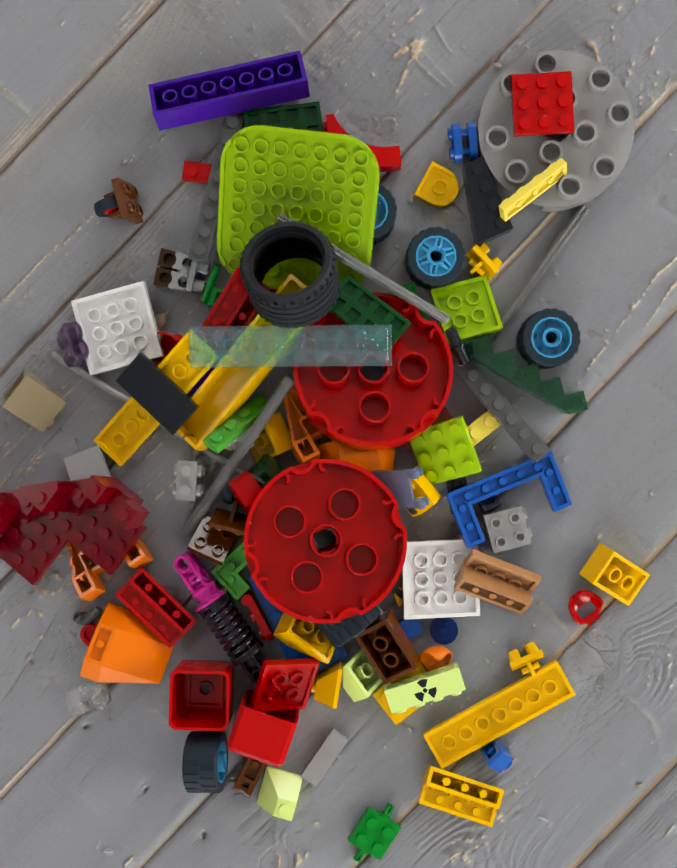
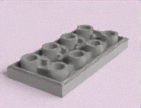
M99 445L63 459L70 481L90 478L91 475L111 477Z

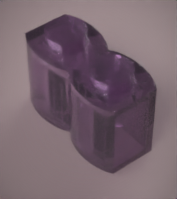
M78 322L63 323L57 333V342L63 350V360L69 368L82 366L89 357V349L83 340L82 328Z

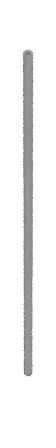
M52 352L51 358L124 404L130 399L101 379L90 375L88 371L58 352ZM177 432L174 434L178 438L185 441V437H181ZM209 447L206 451H201L221 465L226 466L225 464H227L228 459L217 454ZM238 466L234 473L240 475L245 470ZM260 480L259 485L263 489L266 483ZM329 528L328 530L325 529L326 531L334 535V533L332 532V528Z

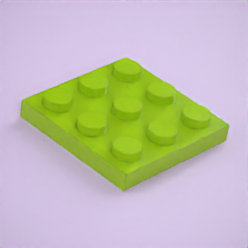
M486 275L430 290L434 307L451 316L446 324L440 323L448 344L450 342L445 334V330L450 327H456L462 341L503 329Z
M463 416L432 424L421 435L410 441L418 465L423 469V474L432 485L482 471Z

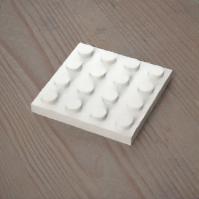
M145 281L71 301L90 375L127 367L140 352H143L150 360L164 357Z
M463 539L407 541L406 558L402 569L404 620L480 616V598L454 589L463 560L472 549L478 551V544L466 548Z

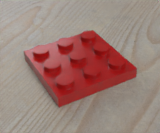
M571 71L511 75L513 137L570 134L575 131Z
M315 658L263 660L250 708L261 712L305 709L320 664L319 661Z

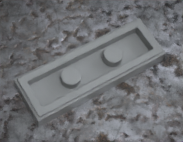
M333 727L301 773V777L317 787L349 738Z

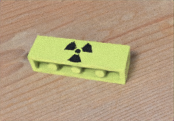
M457 662L384 685V692L391 713L396 712V714L407 711V708L413 706L415 708L422 707L426 702L432 700L433 702L441 701L448 695H459L463 690H466Z

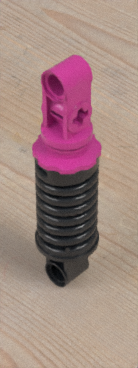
M184 552L174 560V568L183 579L187 588L192 592L191 596L193 599L195 598L198 601L199 605L195 609L196 612L200 613L203 620L210 619L206 624L208 627L214 624L211 632L215 633L218 631L215 634V638L219 639L222 637L219 640L220 645L226 643L223 650L228 651L227 656L231 657L232 665L234 667L241 665L251 682L256 685L259 677L258 671L261 670L263 660H266L260 652V649L264 646L263 642H260L254 631H251L250 625H246V619H242L243 615L238 613L239 609L234 607L235 603L233 601H230L231 598L225 588L221 590L217 588L215 580L210 578L207 570L193 552ZM183 559L188 562V565L183 562Z

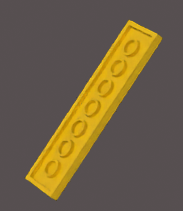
M190 329L157 367L188 394L221 356L193 329ZM131 396L93 441L122 467L157 429L160 423Z
M555 659L535 671L536 676L532 677L531 674H528L423 732V736L440 767L443 769L575 696L576 694L558 661Z

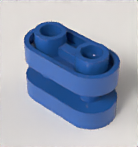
M475 122L466 123V129H461L460 123L451 124V128L447 130L448 140L452 142V147H449L450 159H453L454 163H461L463 156H468L469 162L477 159L478 143ZM461 137H466L467 148H462Z

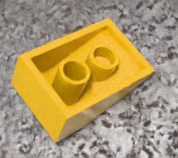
M601 542L579 573L590 583L628 606L650 576V574Z
M283 612L273 635L287 646L329 664L335 648L318 625L294 618Z

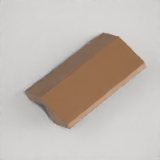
M472 549L463 560L454 589L522 614L532 604L531 591L541 582V575Z

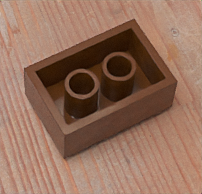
M391 610L378 616L363 632L355 637L384 684L418 668L421 657Z

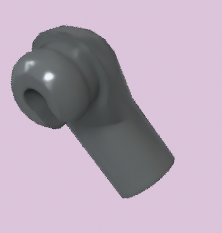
M95 606L90 612H76L73 615V621L80 625L92 624L103 611L100 607Z

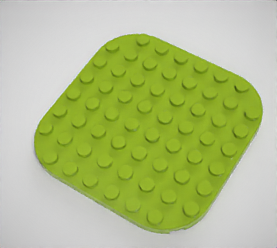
M253 125L239 130L226 143L220 162L217 252L223 267L225 266L232 276L240 265L242 252L245 250L249 240L262 229L276 224L280 213H283L285 217L287 216L289 220L292 218L291 221L294 219L296 222H304L313 227L315 226L328 237L332 246L335 245L337 248H341V251H345L347 255L354 256L362 264H367L366 266L370 267L380 183L379 165L371 149L361 140L345 134L267 125ZM336 258L341 283L348 275L360 284L365 279L364 275L360 274V272L358 273V271L356 272L354 268H350V265H345V263L343 264V262ZM287 259L273 266L266 273L262 282L271 287V289H279L292 273L309 286L318 277L322 267L311 259Z

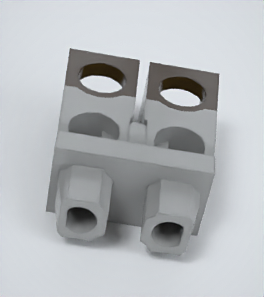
M161 248L157 264L160 268L157 267L153 285L158 288H167L191 294L203 292L206 282L197 280L198 273L208 275L210 265L189 260V255Z

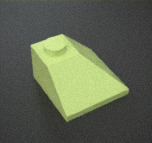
M362 648L343 666V688L353 702L368 698L383 682Z
M267 765L256 803L272 816L292 821L303 778L300 774Z

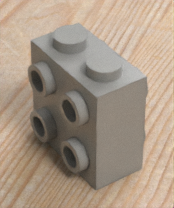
M182 459L178 460L177 464L174 465V475L177 476L176 483L173 484V495H176L175 500L196 501L201 498V495H204L205 484H202V476L206 474V465H203V460Z
M514 505L481 514L490 550L494 554L531 544L530 538H533L531 528L526 525L525 520L528 517L525 508H522V506Z

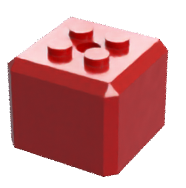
M181 660L170 674L169 726L173 730L224 731L229 726L234 713L235 667L231 661ZM208 684L211 691L209 693L202 692L201 685Z
M246 690L227 741V746L230 751L258 760L261 763L275 767L283 765L298 723L300 709L264 712L252 709L250 704L254 691Z

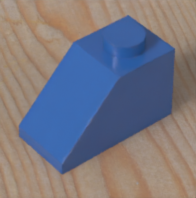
M497 739L486 744L481 750L486 764L499 773L507 770L514 760L511 753Z

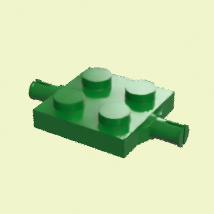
M387 803L383 812L376 811L368 806L348 836V842L359 848L353 857L358 863L361 862L365 853L381 860L401 829L400 825L389 817L395 808L392 804Z

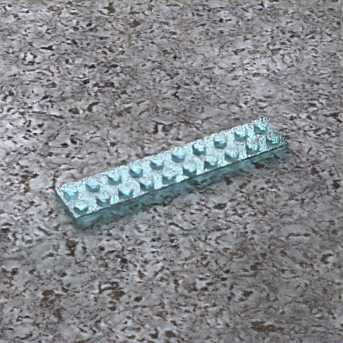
M392 324L307 325L306 327L299 326L295 329L294 326H290L289 329L277 325L189 327L190 367L392 366Z

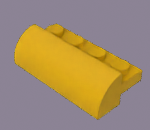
M431 765L427 767L422 780L423 785L418 799L419 804L489 827L493 826L496 811L501 805L504 789Z

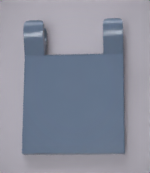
M421 467L372 472L391 491L399 504L398 508L424 509L426 505H429L427 497L414 498L411 479H418L423 475Z

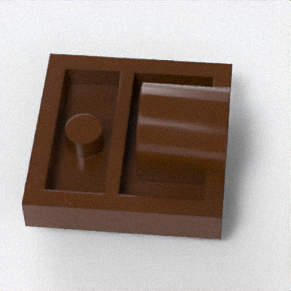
M204 515L187 546V550L222 566L237 535L230 531H219L208 526L211 517Z

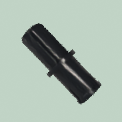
M456 327L448 328L445 330V334L452 346L450 349L455 352L460 365L465 364L463 356L466 362L469 363L471 357L464 346L466 343L461 340Z

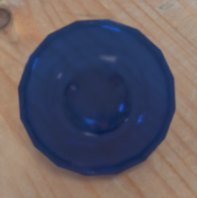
M451 617L435 618L430 624V634L435 642L447 645L456 639L458 627Z

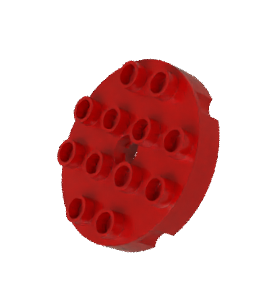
M382 292L372 293L411 322V325L387 354L380 351L334 314L328 312L321 320L305 327L298 341L294 356L295 389L300 405L307 417L322 433L332 440L361 450L391 449L404 445L421 435L432 425L443 409L453 380V361L450 347L444 333L435 320H425L421 317L419 308L415 307V305L413 306V304L411 305V303L408 304L409 301L407 302V300L404 301L405 299L402 300V298L400 299L396 295ZM369 361H376L385 369L382 377L376 381L366 379L363 373L360 372L364 364Z
M316 459L287 468L265 485L253 502L247 517L244 531V552L251 577L261 593L275 607L294 618L318 624L340 623L342 619L357 614H365L388 595L403 569L407 551L406 526L402 525L397 510L399 507L398 502L380 479L353 463L336 459ZM332 528V532L336 537L337 547L330 551H322L321 554L318 553V548L314 543V532L317 533L320 530Z

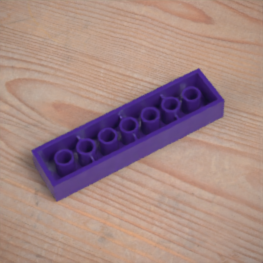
M301 51L148 85L153 116L159 131L310 97Z

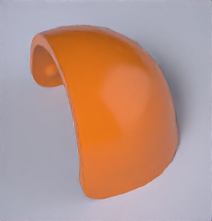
M431 646L419 653L421 657L420 662L427 671L449 665L453 653L444 646Z

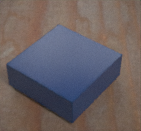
M402 619L398 621L409 639L424 632L418 619Z

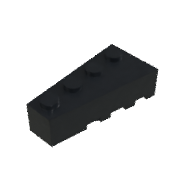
M483 157L464 164L462 177L467 197V207L474 239L473 243L474 246L476 244L479 246L482 243H487L509 233L513 226L510 219L505 222L500 217L499 205L502 203V200Z

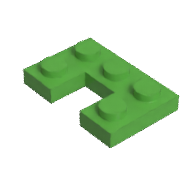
M244 541L224 560L222 566L218 565L211 572L236 601L251 588L249 583L240 574L247 566Z

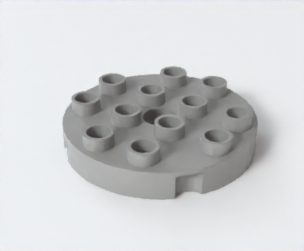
M550 50L528 55L505 69L493 82L483 100L476 124L478 158L483 157L496 189L507 198L516 193L520 187L529 183L536 175L541 174L551 163L562 158L567 162V175L533 200L531 204L538 205L540 211L545 212L565 211L579 207L581 204L591 201L602 193L618 177L629 158L635 129L629 98L611 71L588 56L563 50ZM571 71L575 131L570 134H564L560 142L549 140L545 135L513 137L511 75Z

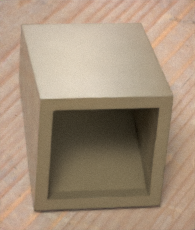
M26 368L2 398L3 408L41 432H44L46 428L50 429L55 422L54 417L57 413L61 414L66 408L65 397Z

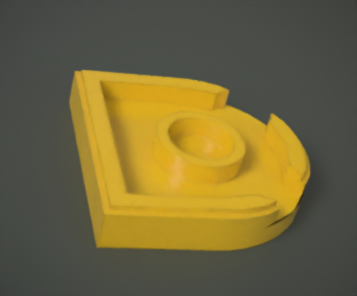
M432 161L414 193V197L433 207L448 206L455 200L459 191V184L455 174Z

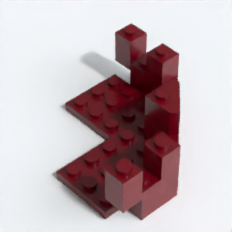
M91 475L90 478L44 482L20 486V489L0 492V535H2L0 538V558L32 585H37L65 545L70 541L109 575H112L147 529L142 522L150 512L141 505L144 500L116 477Z

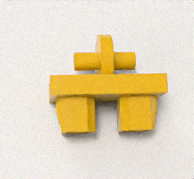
M485 243L479 246L476 244L466 254L470 260L468 263L473 267L470 273L473 274L477 271L480 276L486 275L489 281L499 271L502 262L498 257H494L492 260L489 259L486 254L490 250Z
M534 642L524 645L528 655L522 658L517 649L508 652L509 665L512 671L527 666L520 669L522 674L530 672L532 677L536 676L534 670L540 668L538 662L532 665L531 663L544 658V654Z

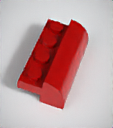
M239 267L233 273L197 332L198 335L226 353L247 329L257 313L243 284ZM262 282V287L270 291L271 287Z
M143 567L115 594L169 648L197 621Z

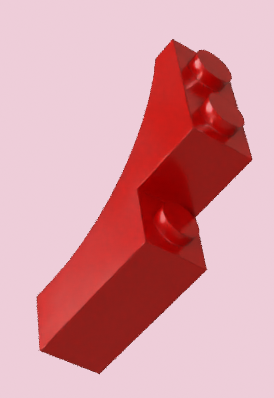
M334 114L326 115V122H323L324 132L349 135L340 126ZM366 144L377 159L380 173L401 170L400 146L380 147Z

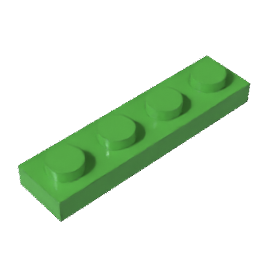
M258 394L203 439L204 445L218 454L251 427L253 423L257 422V417L260 418L261 411L264 412L265 405L268 406L267 404L270 401Z

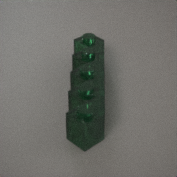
M490 335L466 341L472 361L482 365L499 377L506 379L511 384L528 392L562 414H573L588 409L583 390L564 393L560 377L541 380L537 363L518 366L513 349L494 353Z

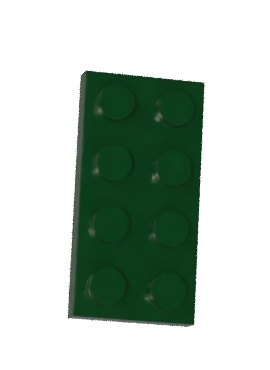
M319 101L243 112L245 128L253 125H267L323 132Z
M348 275L340 285L339 298L330 312L384 354H387L408 329L411 322Z

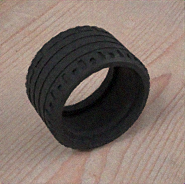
M285 221L262 229L246 244L240 258V275L253 308L266 322L288 329L306 327L321 320L322 317H325L333 309L332 307L339 298L341 281L334 249L328 237L321 230L308 223ZM306 258L311 259L322 267L315 281L298 292L277 294L262 287V281L266 273L273 266L284 260Z

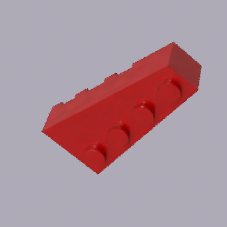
M246 470L227 483L248 516L253 502L262 488L259 485L260 480L257 475Z

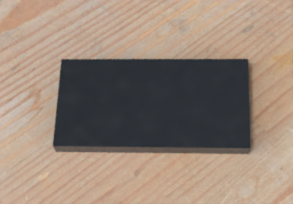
M143 352L136 356L116 380L127 393L172 435L199 408Z

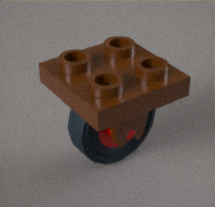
M118 177L111 179L114 191L104 195V199L94 204L96 215L98 217L113 218V220L123 218L135 224L143 223L142 216L144 213L142 207L138 204V191L136 187Z

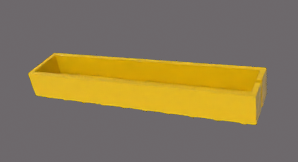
M291 273L275 293H294L308 287V285ZM258 314L191 397L199 408L181 426L177 433L181 437H185L184 440L196 451H206L208 447L204 445L203 439L243 406L300 336L305 327L295 329L281 328L266 322Z

